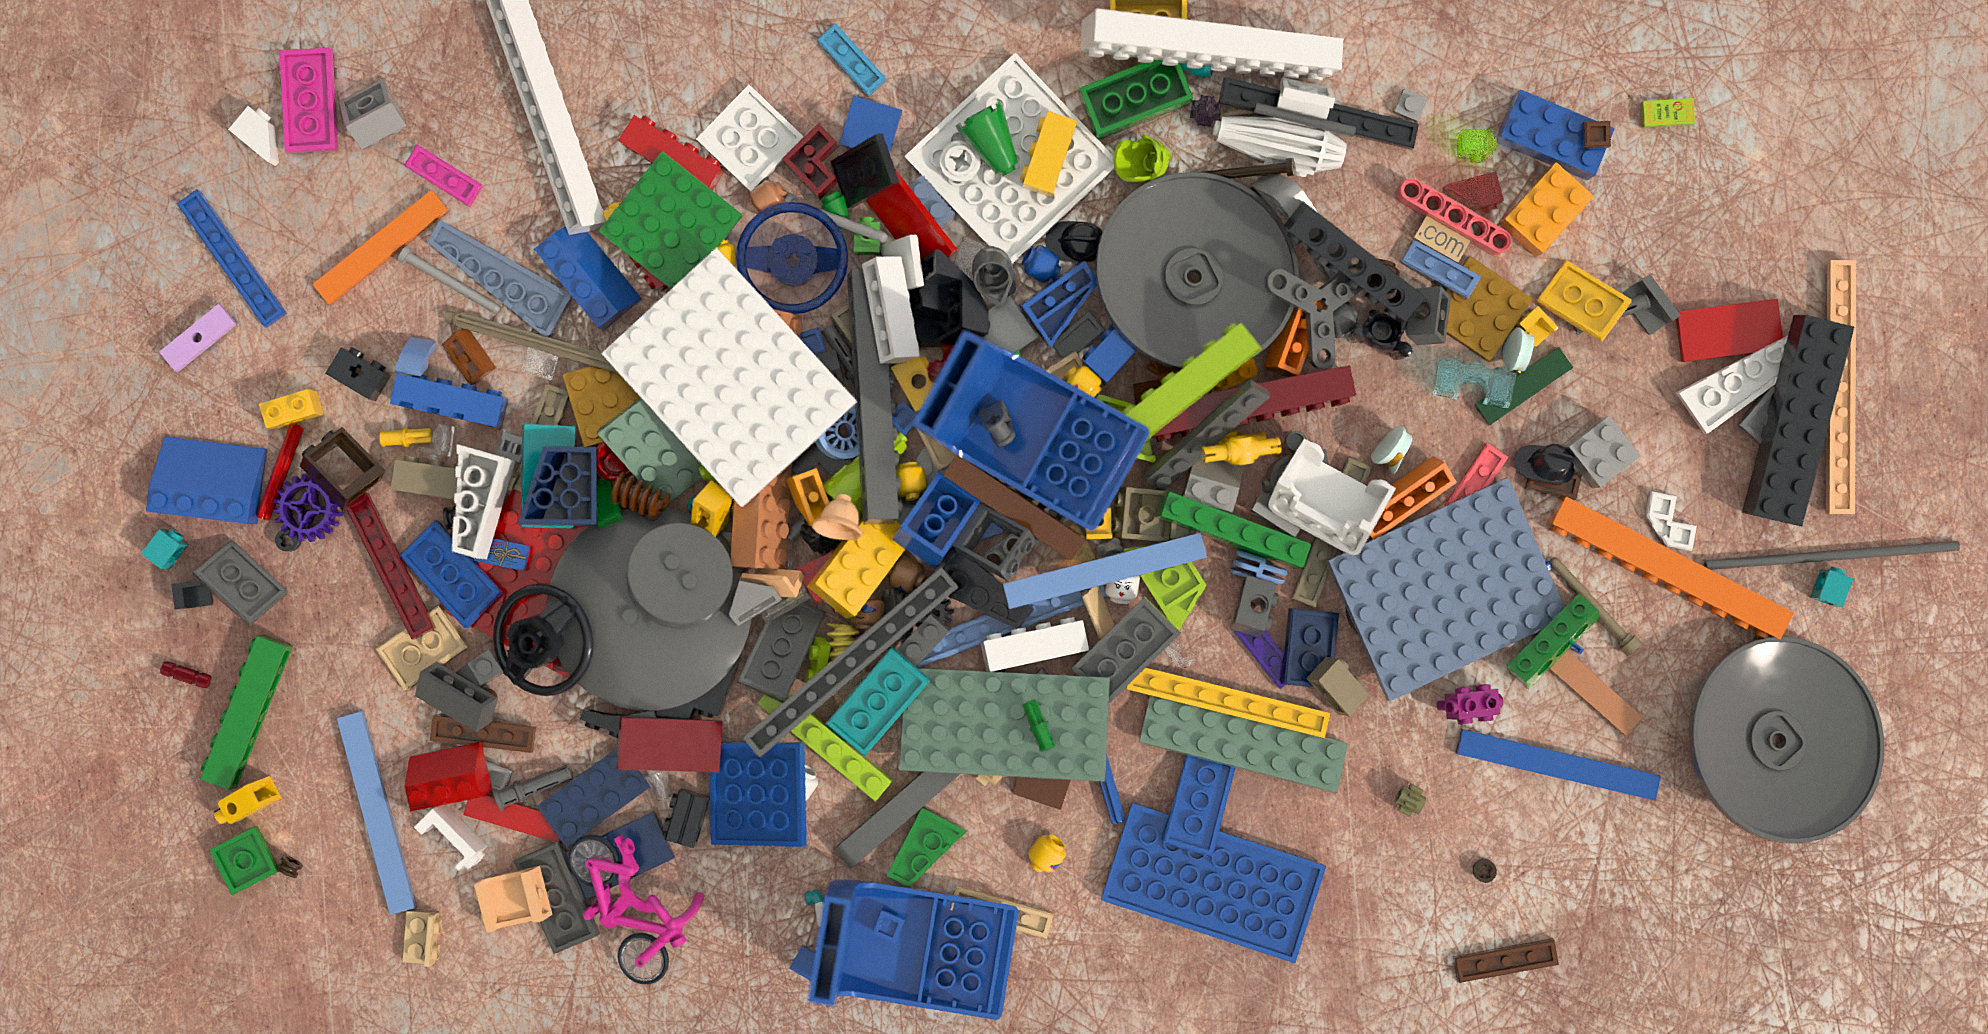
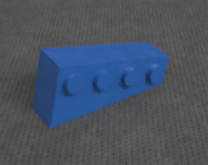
M396 373L390 404L502 428L508 398L501 397V391L487 389L486 393L476 391L477 386L462 383L460 388L451 386L452 381L437 378V381L433 382L428 381L426 375H412L410 377Z

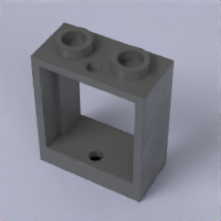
M979 503L952 543V546L961 556L1008 581L1011 575L1018 571L1021 560L1025 554L1032 550L1036 539L1026 527ZM991 523L1019 537L1000 566L973 552V549Z

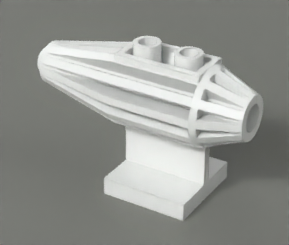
M1281 78L1278 108L1327 120L1329 109H1333L1335 102L1332 88ZM1222 116L1220 121L1215 120L1212 135L1216 136L1217 142L1260 160L1264 165L1286 163L1287 158H1294L1295 175L1306 177L1307 174L1314 175V173L1341 168L1347 147L1346 142L1330 131L1275 117Z

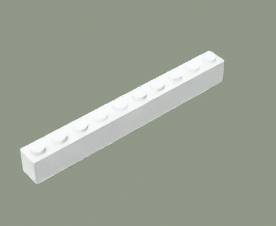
M486 0L568 234L594 231L606 222L603 214L604 210L600 205L595 185L588 171L587 162L582 154L579 140L571 123L570 114L565 106L562 92L554 75V69L548 58L546 47L542 41L529 0Z

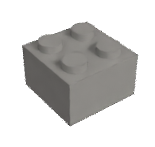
M1610 416L1601 417L1564 446L1571 456L1574 457L1573 464L1592 488L1602 487L1641 456Z

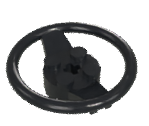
M532 584L522 587L511 594L498 611L493 630L495 654L504 670L503 674L514 685L534 695L554 696L568 691L582 679L592 658L593 634L585 611L574 597L553 585ZM534 594H546L559 599V601L539 615L517 620L510 626L506 634L509 646L506 654L503 633L506 619L512 608L523 598ZM576 616L582 632L583 649L581 659L575 671L569 678L556 685L541 686L527 681L525 678L532 669L549 665L557 658L560 648L564 644V638L561 633Z

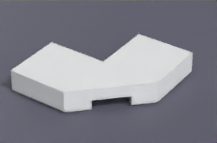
M1650 491L1645 518L1663 545L1692 551L1697 526L1672 521L1677 496Z

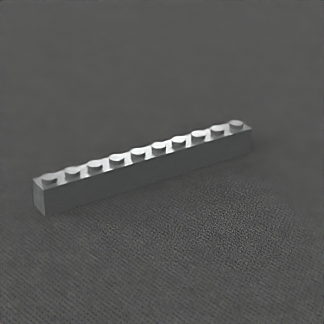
M851 269L847 275L854 392L855 400L857 401L855 407L863 525L894 524L899 519V516L902 515V503L898 501L897 491L900 490V477L896 475L895 467L898 465L899 455L898 451L894 450L897 428L896 425L892 424V416L895 414V402L891 400L890 395L894 384L893 376L889 375L891 363L880 364L863 269Z
M941 567L745 735L743 739L759 757H762L954 592L958 586Z

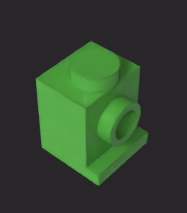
M860 217V222L858 223L881 231L880 222H875L874 217ZM854 232L855 255H880L881 242L871 238L864 239L862 235Z

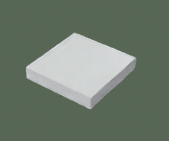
M909 235L880 245L882 257L902 258L907 290L924 286L917 235Z

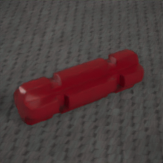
M169 661L163 662L160 668L161 675L173 676V679L191 685L195 684L200 688H208L212 677L208 674H199V671L181 665L176 666L175 663Z

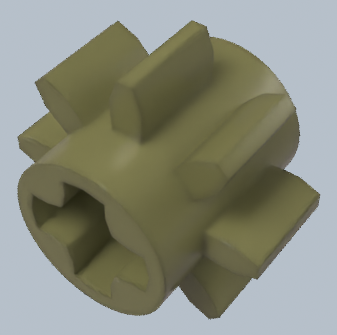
M1411 783L1408 788L1402 786L1394 800V803L1399 805L1397 810L1408 816H1411L1412 812L1419 814L1426 802V797L1421 795L1423 789Z

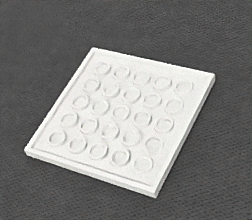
M1016 52L904 156L920 175L925 176V179L932 184V187H935V191H938V194L945 199L950 207L988 247L995 246L1007 253L1012 265L1115 169L1114 156ZM1000 101L1018 163L1014 165L1016 169L1005 176H1002L1001 173L995 174L980 157L979 171L972 179L964 182L952 181L943 174L940 167V156L948 144L955 141L967 142L958 132L955 125L961 123L962 127L965 126L964 121H966V118L990 105L994 110L997 108L996 102ZM1048 111L1077 120L1076 128L1052 197L1023 188L1024 181L1020 180L1024 165L1029 166L1032 156L1028 155L1032 141L1037 142L1040 132L1036 131L1041 117L1046 118ZM963 152L959 159L950 157L956 162V171L962 165L970 167L964 161L965 152Z

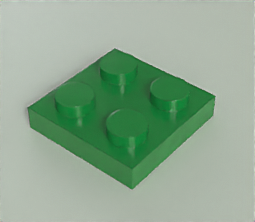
M258 825L209 850L231 895L279 872L276 869L277 863Z

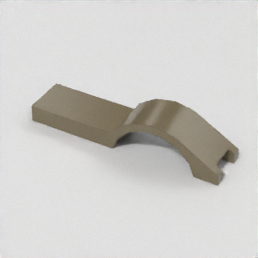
M545 384L531 424L559 426L569 401L567 390ZM522 460L518 469L510 478L507 488L509 492H512L513 489L521 492Z

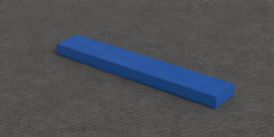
M196 189L176 203L261 324L268 328L287 314L286 310L202 192Z

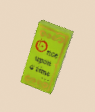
M1694 98L1641 102L1642 128L1695 124Z

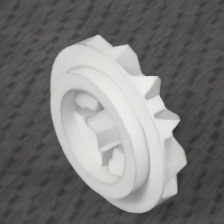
M955 141L943 149L940 156V167L943 174L952 181L964 182L972 179L979 171L980 156L968 142ZM963 152H965L964 161L970 167L962 165L956 171V162L950 157L959 159Z

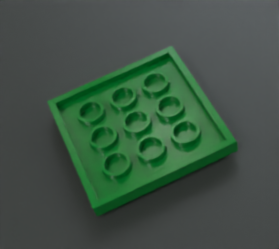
M662 151L599 229V232L672 289L724 241L743 215Z

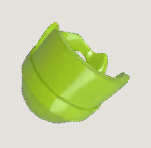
M1143 134L1142 139L1138 141L1126 139L1120 141L1115 149L1113 162L1115 171L1121 179L1128 182L1146 184L1165 174L1172 156L1169 149L1162 142Z

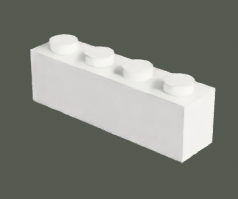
M875 257L863 263V273L880 364L905 363L919 357V345L915 334L914 318L911 312L910 296L907 290L902 258Z
M1075 617L1060 620L1061 625L1051 627L1050 622L1035 625L1036 630L1026 632V627L1011 630V636L1002 637L1001 633L987 635V641L980 642L986 672L1088 651L1089 646L1083 620L1076 622Z

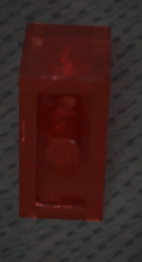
M1496 171L1450 183L1442 188L1445 195L1473 211L1482 209L1483 213L1497 210V205L1504 201Z

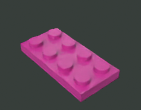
M333 49L279 50L285 152L302 153L338 150Z

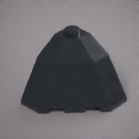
M935 250L924 257L921 262L924 286L909 291L910 307L919 347H940L942 344L956 346L964 330L981 337L989 334V311L980 292L975 287L974 281L940 250Z

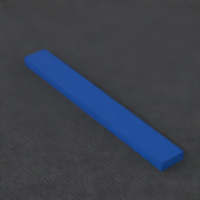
M1461 729L1456 754L1655 801L1661 779L1660 775Z

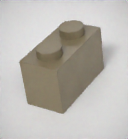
M1325 657L1306 679L1337 714L1350 717L1369 696V693L1363 688L1365 686L1364 683L1349 672V666L1341 658Z

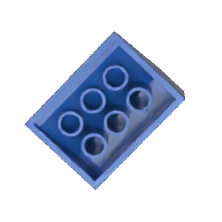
M164 437L149 484L146 512L258 524L256 514L260 506L267 449Z

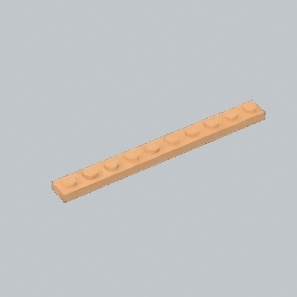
M1856 260L1827 261V320L1854 326L1855 328L1826 434V514H1855Z

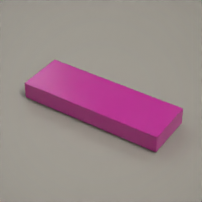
M418 144L404 164L411 171L469 207L483 187L482 184Z

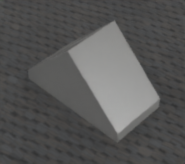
M739 580L729 615L736 625L739 626L781 601L782 598L773 587Z

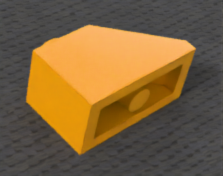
M817 468L786 479L796 506L810 526L816 519L820 518L822 511L829 504Z

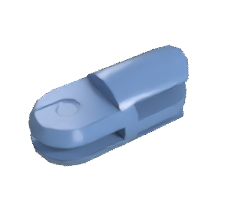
M1237 549L1236 555L1259 562V564L1235 558L1233 560L1234 565L1254 571L1256 574L1231 568V574L1244 578L1248 575L1277 584L1285 582V579L1263 572V570L1287 575L1285 568L1267 563L1264 557Z

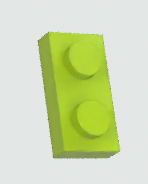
M815 637L814 645H811L809 648V660H811L810 668L805 672V684L828 665L831 646L823 637Z

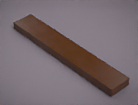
M958 455L954 457L943 474L944 477L1000 514L1029 529L1033 536L1071 561L1086 540L1084 536L1024 496Z

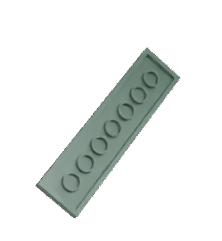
M1149 695L1138 742L1335 794L1338 792L1348 746L1346 742L1326 737L1322 738Z

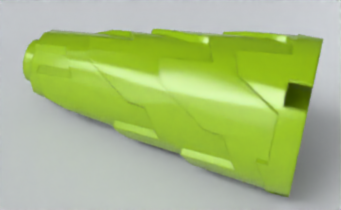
M897 430L894 450L898 451L900 460L903 452L908 447L906 445L908 440ZM858 455L822 484L829 503L836 500L838 494L850 496L851 503L856 506L860 519L863 513Z

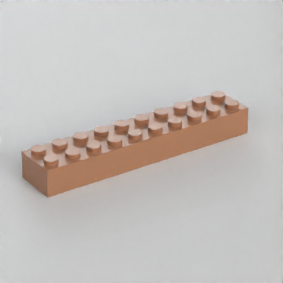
M774 310L801 339L802 315ZM792 463L744 507H741L734 500L730 557L732 566L785 569L787 536L789 534L788 520L791 507L790 489L786 479L792 477Z

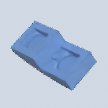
M410 337L399 356L395 372L421 376L428 368V358L436 350V340Z

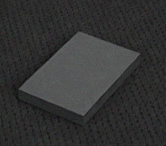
M233 540L229 541L193 571V576L248 627L279 602L288 592Z

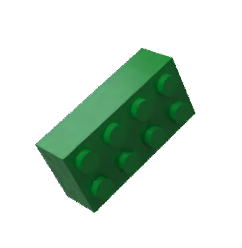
M1153 60L1151 63H1141L1080 87L1078 92L1093 133L1098 140L1190 105L1193 100L1180 63L1169 66L1162 64V61Z

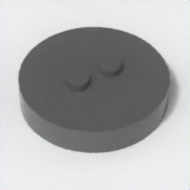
M685 523L663 525L647 533L635 546L630 556L626 574L628 592L637 609L654 623L675 629L698 626L717 614L727 599L733 578L731 560L722 543L705 529Z

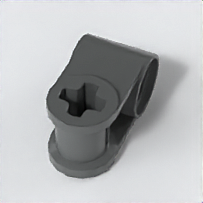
M1002 400L978 411L984 428L988 432L990 431L996 446L1007 445L1014 439L1015 432L1011 423L1012 419Z

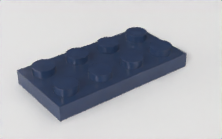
M618 748L537 805L565 847L571 845L651 787L640 770L616 769Z

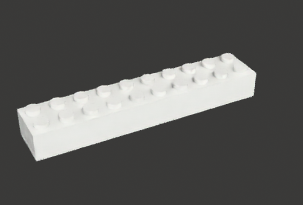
M1096 9L1082 20L1080 51L1088 52V55L1091 57H1103L1104 54L1113 55V58L1117 60H1127L1129 57L1138 58V61L1143 63L1159 60L1162 61V64L1169 66L1185 63L1188 68L1211 66L1213 71H1226L1228 68L1235 69V72L1239 74H1249L1251 71L1260 72L1259 75L1264 77L1280 74L1283 75V78L1288 79L1306 77L1309 82H1322L1324 78L1331 77L1333 73L1342 69L1343 39Z

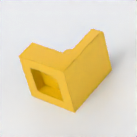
M1539 306L1532 308L1514 326L1515 328H1521L1526 333L1532 332L1534 347L1538 346L1549 334L1558 329V326Z

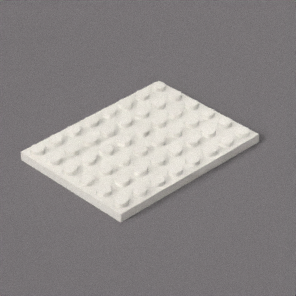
M717 248L601 353L741 507H744L857 403L853 396Z

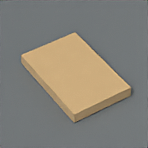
M441 605L429 612L436 626L432 631L412 640L405 628L376 648L404 691L418 683L420 672L435 662L444 665L469 648Z

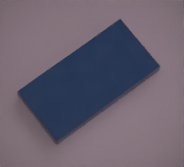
M654 811L601 836L613 844L621 860H623V857L614 839L622 834L624 839L630 838L635 847L632 855L639 865V870L630 879L675 858L669 842L664 840L665 833L662 832V827ZM595 840L578 846L574 853V864L581 876L590 881L592 880L589 869L585 865L589 858H592L595 853L614 858L612 852L605 844ZM605 871L606 877L608 878L612 872ZM619 874L608 884L609 888L619 884ZM577 879L585 899L595 896L594 887L585 885Z

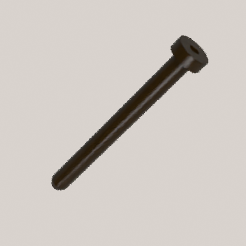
M1287 158L1286 163L1202 171V173L1215 174L1229 179L1287 173L1289 177L1295 176L1296 167L1294 158Z

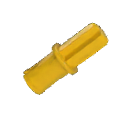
M403 427L402 430L380 431V444L382 447L392 445L409 447V444L431 443L433 439L430 428L408 429Z

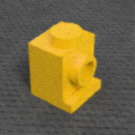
M1108 508L1104 514L1101 526L1092 531L1085 528L1086 539H1112L1111 508Z

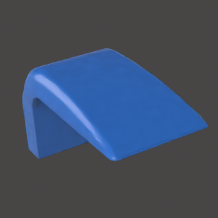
M965 330L912 423L914 427L941 446L1091 531L1098 527L1150 434L1149 428L998 344ZM999 400H1002L1008 409L1015 432L1014 439L1004 446H996L994 444L990 431L988 432L984 428L978 411Z
M860 880L832 881L824 898L807 1002L834 1006L837 997L850 996L998 1020L1003 1012L1019 910L1014 905ZM882 909L906 919L896 944L872 935Z

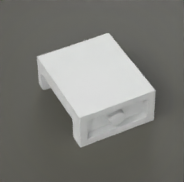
M447 805L433 808L414 827L421 835L436 827L464 855V859L455 866L458 871L464 867L470 869L485 856L483 851L488 846Z

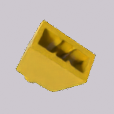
M268 776L247 784L218 801L220 808L214 811V817L220 824L225 822L232 824L256 813L282 797L271 777Z

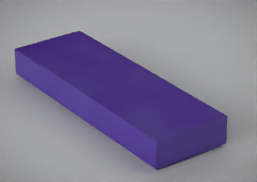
M1232 630L1279 689L1283 688L1285 685L1281 684L1284 653L1269 634L1265 631L1258 638Z

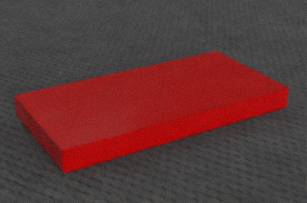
M896 170L899 182L866 200V202L895 240L909 235H917L921 262L924 257L935 250H940L949 258L957 250L956 246Z
M1778 298L1678 311L1681 316L1676 319L1681 362L1750 354L1783 338Z

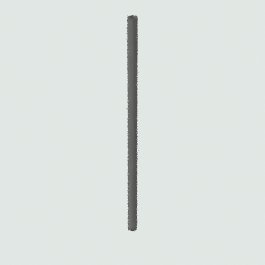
M1959 541L1714 559L1705 560L1704 567L1716 570L1959 551L1960 544Z

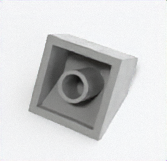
M384 78L339 102L345 127L361 149L367 146H374L382 138L390 134H396L403 127L407 126L404 115Z
M1201 457L1189 469L1182 496L1221 511L1233 513L1244 465H1232L1224 460L1204 463Z

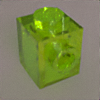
M1462 129L1457 133V159H1470V163H1482L1496 151L1497 138L1493 136V129Z

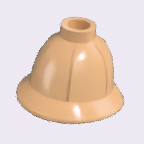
M838 494L836 500L831 501L824 508L820 518L812 523V528L818 534L828 538L856 540L863 537V533L858 527L859 515L857 508L851 503V497L845 494Z

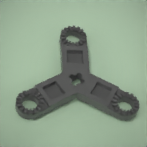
M1357 264L1348 266V269L1355 268ZM1283 269L1270 270L1264 277L1265 281H1263L1264 287L1267 289L1266 291L1306 313L1309 363L1317 369L1330 368L1336 358L1333 311L1363 290V288L1359 287L1358 290L1353 288L1345 281L1348 276L1342 272L1321 287L1316 288ZM1276 275H1280L1283 280L1280 289H1276L1273 286V278ZM1371 275L1367 279V284L1371 281ZM1321 300V305H1323V309L1317 310V305H1315V301ZM1321 349L1327 353V360L1323 363H1320L1317 358V354Z

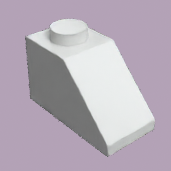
M247 106L228 130L263 159L276 166L279 163L276 127L269 122L271 117L262 109L254 110Z

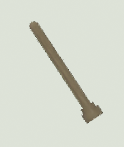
M1557 557L1550 559V565L1577 595L1580 593L1599 610V619L1619 639L1618 643L1621 645L1620 649L1624 654L1628 656L1637 650L1642 644L1640 639L1636 635L1632 636L1631 633H1626Z

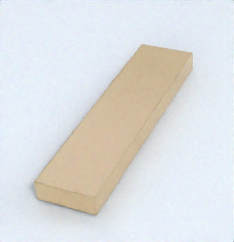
M956 885L953 894L955 896L1016 906L1019 910L1016 930L1047 939L1054 913Z

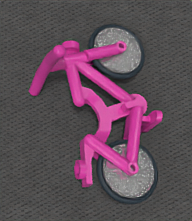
M621 834L614 839L622 854L623 860H621L617 850L607 839L597 835L583 836L574 842L568 857L569 866L574 876L583 884L594 887L597 901L593 902L583 911V916L586 920H589L600 912V922L606 928H614L620 925L660 934L658 938L647 933L631 934L622 941L618 949L619 966L630 980L647 985L656 983L664 977L669 966V955L664 945L670 942L672 947L675 948L687 941L681 930L697 914L704 900V895L700 892L696 893L690 906L681 915L672 918L657 896L652 894L648 896L647 900H642L632 891L630 877L639 870V865L632 855L635 847L630 838L624 839ZM619 874V889L622 895L613 903L608 884ZM631 905L645 913L655 912L663 924L621 914Z

